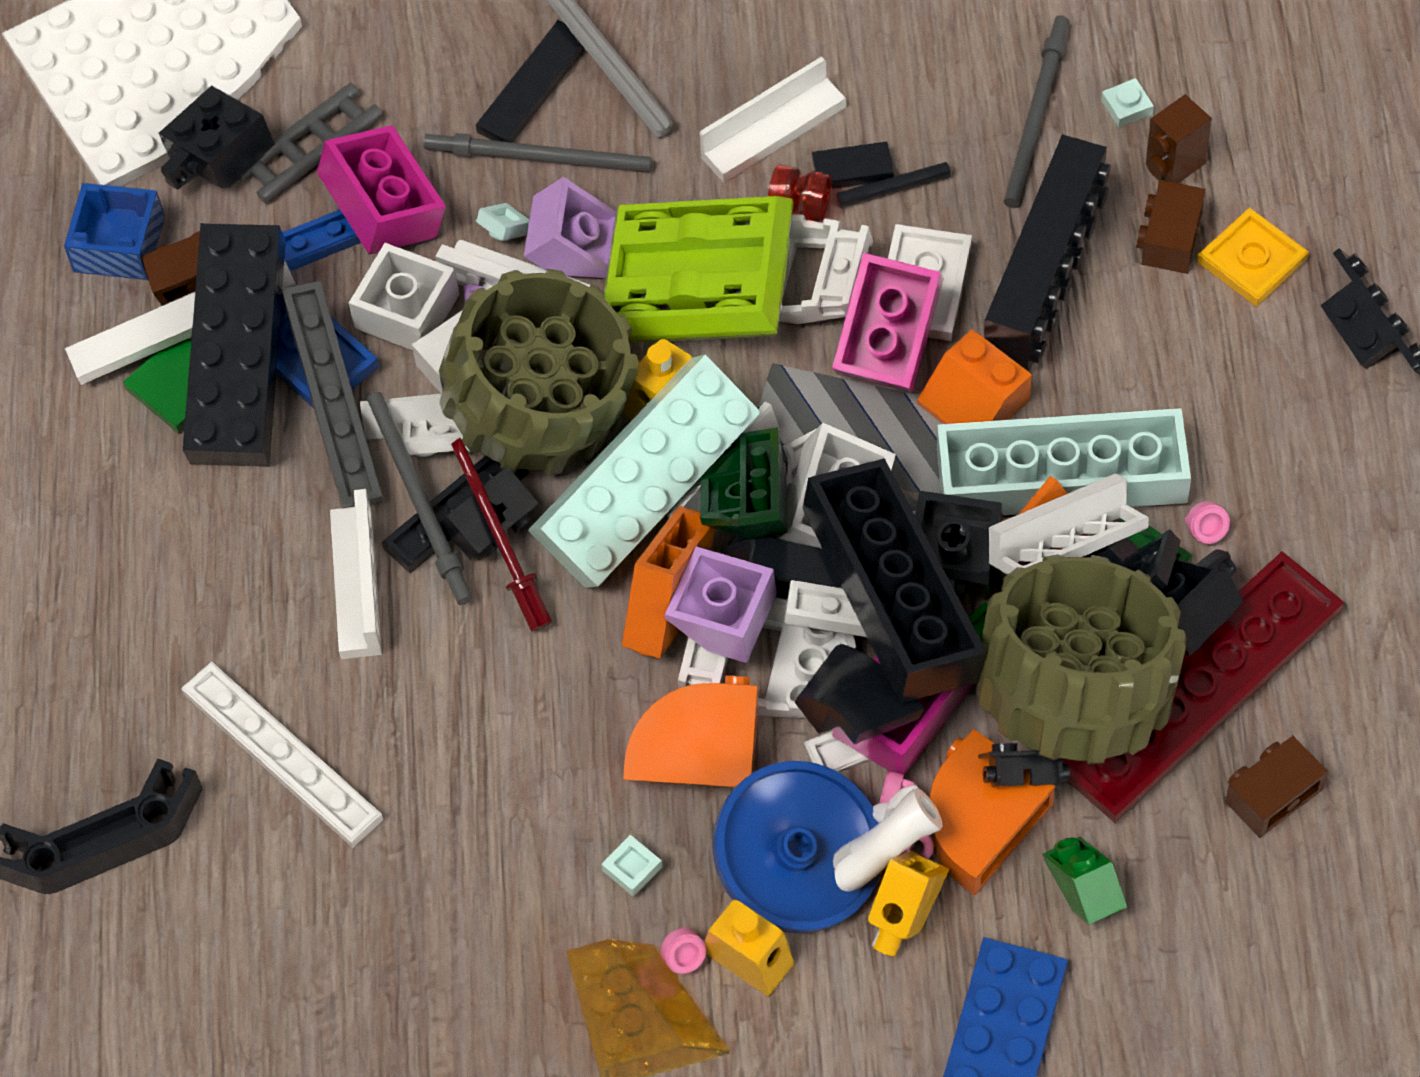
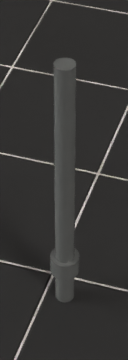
M1058 15L1055 17L1050 37L1045 39L1041 52V56L1044 58L1003 201L1008 207L1015 208L1019 205L1057 65L1064 58L1067 47L1064 40L1070 22L1066 16Z
M456 133L455 137L425 134L424 149L451 151L454 156L462 157L479 154L650 172L652 157L473 139L471 134Z
M374 392L367 397V401L436 554V567L441 578L447 579L457 604H466L473 597L461 573L464 570L458 554L452 552L382 393Z

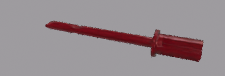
M459 438L451 443L452 448L514 580L506 586L507 591L512 590L531 632L536 631L552 622L534 582L537 576L535 573L524 575L462 439Z

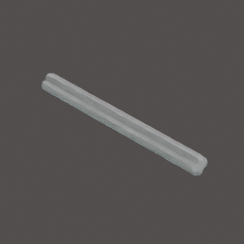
M546 0L653 134L661 138L671 132L673 121L575 0Z

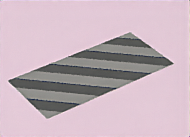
M775 363L771 365L758 409L764 402L772 405L780 428L779 435L783 462L785 464L787 462L783 455V446L825 423L896 454L891 471L899 486L905 491L919 494V491L941 494L937 457V425L942 423L917 404L918 395Z

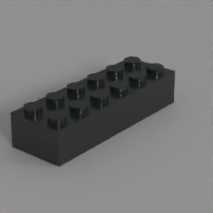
M1064 134L1061 135L984 320V338L1028 372H1030L1033 363L1040 364L1046 348V341H1043L1046 331L1052 333L1059 315V310L1055 308L1059 300L1065 301L1068 296L1072 281L1068 276L1071 269L1078 270L1084 253V248L1081 247L1084 238L1091 239L1096 225V217L1093 216L1096 208L1103 209L1109 187L1105 186L1111 169V164L1105 163L1107 147Z
M201 223L183 438V452L192 465L270 467L286 241L280 225Z
M885 458L808 477L802 509L900 703L978 683L987 652Z

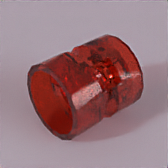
M777 164L770 181L768 196L792 198V214L804 215L807 221L822 223L830 200L832 176L831 174L812 170L802 175L797 167Z

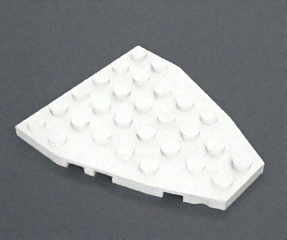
M68 0L2 34L7 46L96 183L99 185L121 187L159 168L170 159L158 133L212 85L238 100L262 76L260 69L269 58L276 59L282 52L284 44L296 35L302 25L300 17L288 0Z

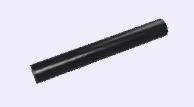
M947 162L939 163L837 192V201L840 208L950 177V169Z

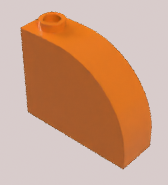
M678 506L636 561L622 647L634 650L643 656H652L660 659L680 630L665 619L666 610L695 546L711 551L715 529L701 524L700 512Z
M725 676V684H693L674 690L660 698L643 714L631 734L625 754L623 780L736 787L752 774L755 769L760 687L750 685L751 677Z
M975 729L965 739L959 737L950 746L946 753L947 759L936 774L930 792V799L938 809L943 823L942 829L930 835L934 842V853L940 864L949 868L948 874L952 879L974 896L1052 807L1055 793L1054 785H1030L1029 769H1023V786L992 787L991 783H984L983 767L989 766V758L978 759V754L992 752L991 744L995 743Z

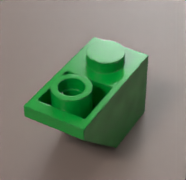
M1070 837L1060 840L1054 845L1053 849L1042 853L1046 865L1072 911L1088 925L1127 908L1112 861L1083 838Z

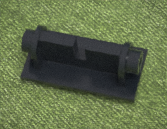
M1017 743L991 744L992 752L978 754V759L989 758V766L983 767L984 783H991L992 787L1023 786V769H1029L1030 785H1061L1062 781H1068L1070 778L1069 765L1063 764L1062 758L1051 760L1038 756L1039 751L1034 749L1033 751H1017Z

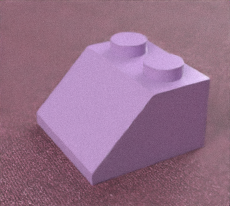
M562 177L533 196L524 257L545 271L547 269L563 271L565 276L606 278L616 211L565 177Z
M695 546L666 610L665 619L708 652L747 663L777 596L774 569Z

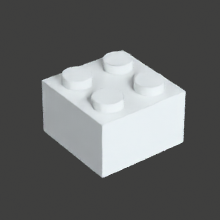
M384 243L349 301L354 328L412 350L411 344L444 322L458 298L459 289L455 268Z

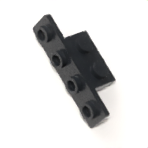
M1338 248L1333 254L1352 282L1320 306L1360 365L1365 369L1398 347L1412 369L1420 375V345L1417 342L1412 345L1405 334L1410 329L1396 312L1391 315L1385 307V304L1389 302L1388 297L1377 283L1370 285L1364 275L1369 270L1358 255L1354 253L1349 256Z

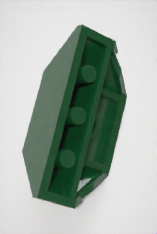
M778 427L741 433L731 444V447L726 449L701 476L700 520L702 525L746 539L756 537L772 538L781 533H788L787 485Z

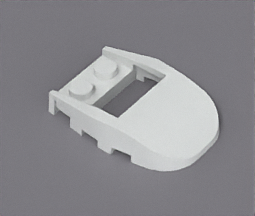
M792 214L783 296L796 248H825L812 299L802 300L801 305L787 306L782 305L783 299H781L779 322L803 324L846 317L863 253H868L869 246L873 244L869 226L861 225L860 232L842 229L840 221L824 218L823 223L807 221L804 215Z
M775 598L763 628L781 631L766 697L765 699L759 698L758 715L806 718L795 704L797 697L835 646L841 643L856 649L855 639L852 634L785 624L787 600ZM689 637L678 677L679 688L700 683H722L728 657L708 652Z

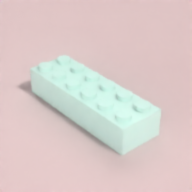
M706 354L690 358L528 531L584 588L598 587L761 412Z
M1182 408L937 425V457L941 494L1002 503L1003 515L1019 514L1050 476L1055 478L1068 494L1116 473L1127 479L1126 505L1130 507L1188 503L1191 474Z

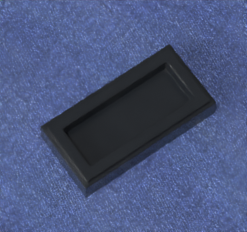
M887 141L812 152V163L818 190L869 184L894 177Z

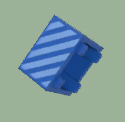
M82 183L64 244L73 272L148 280L142 256L156 250L165 219L157 190Z

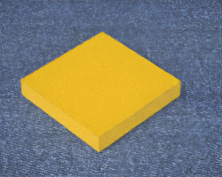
M1249 207L1198 254L1197 263L1257 307L1308 260L1309 251Z

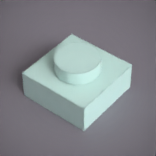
M1136 78L1102 91L1101 101L1118 128L1153 115L1154 105Z
M507 203L480 208L476 222L488 230L489 234L497 240L509 241L513 238L526 236L528 232L529 219Z
M631 835L601 864L602 871L633 897L663 868L662 860Z

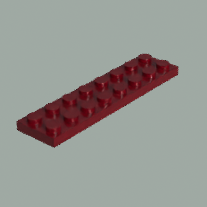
M1283 551L1238 591L1244 603L1230 616L1228 621L1222 624L1204 642L1202 647L1191 656L1184 655L1169 720L1161 730L1153 729L1146 748L1134 755L1126 752L1122 755L1107 758L1103 764H1087V761L1062 758L1063 764H1068L1070 768V778L1067 782L1114 823L1343 610L1345 603Z

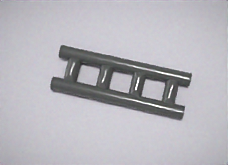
M350 82L273 139L275 145L239 180L243 181L249 175H254L264 185L257 191V195L266 204L319 164L325 140L363 132L383 117V113L375 104L366 111H363L352 101L353 98L359 95V91ZM340 109L352 121L335 133L323 121ZM311 131L323 143L308 154H305L294 142ZM282 152L293 165L276 176L264 164Z

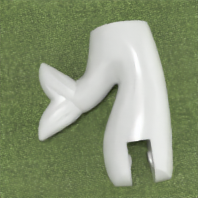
M918 786L904 787L896 792L888 803L874 805L873 817L879 824L862 836L842 846L833 855L835 880L841 890L851 892L863 887L889 864L890 859L898 857L919 839L943 828L938 809L931 799L922 790L918 789Z

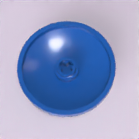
M784 761L765 766L753 772L739 783L726 798L714 826L712 838L713 859L717 874L725 891L732 901L734 899L740 901L783 932L812 933L841 923L866 902L877 884L880 873L863 887L851 892H845L837 886L835 880L833 855L842 846L862 836L879 824L873 817V807L863 792L848 778L829 767L817 763Z

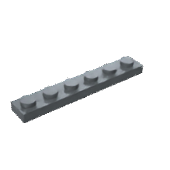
M321 281L282 289L284 306L341 507L343 509L355 507L354 490L366 489L370 505L382 502V494Z

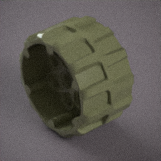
M547 269L546 273L528 274L513 270L502 274L499 282L488 290L477 289L467 298L460 319L453 328L439 368L440 376L446 381L439 403L442 413L446 418L452 419L463 435L462 441L472 453L481 452L494 461L501 463L500 469L508 466L513 473L518 469L544 470L545 475L561 473L566 464L580 457L587 461L601 451L609 432L619 421L639 368L637 355L630 354L629 337L632 328L625 315L619 317L616 311L603 298L604 291L593 284L588 287L570 279L560 270ZM509 339H514V340L518 341L519 343H514V342L510 341ZM482 349L487 350L484 358L479 359ZM493 369H498L504 374L497 373ZM532 369L541 371L543 374H538ZM572 370H576L580 372L582 375L576 374ZM591 384H595L592 393L584 397L581 407L579 408L583 395L587 394L588 390L591 387ZM555 400L563 401L567 405H562Z
M1056 554L1045 556L1041 562L1027 568L1017 567L1004 578L1002 591L995 593L988 602L981 641L987 654L976 691L979 704L983 710L993 715L998 723V731L1008 740L1019 741L1031 749L1039 751L1038 756L1051 760L1064 758L1087 761V764H1103L1105 759L1122 755L1126 752L1134 755L1148 746L1153 729L1161 730L1166 726L1171 714L1187 642L1184 630L1178 629L1181 611L1172 597H1165L1151 583L1150 576L1140 570L1134 572L1126 567L1114 564L1105 557L1091 555V558L1064 557Z

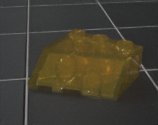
M607 939L566 951L570 973L599 1077H647L730 1054V1050L672 970L665 964L654 945Z

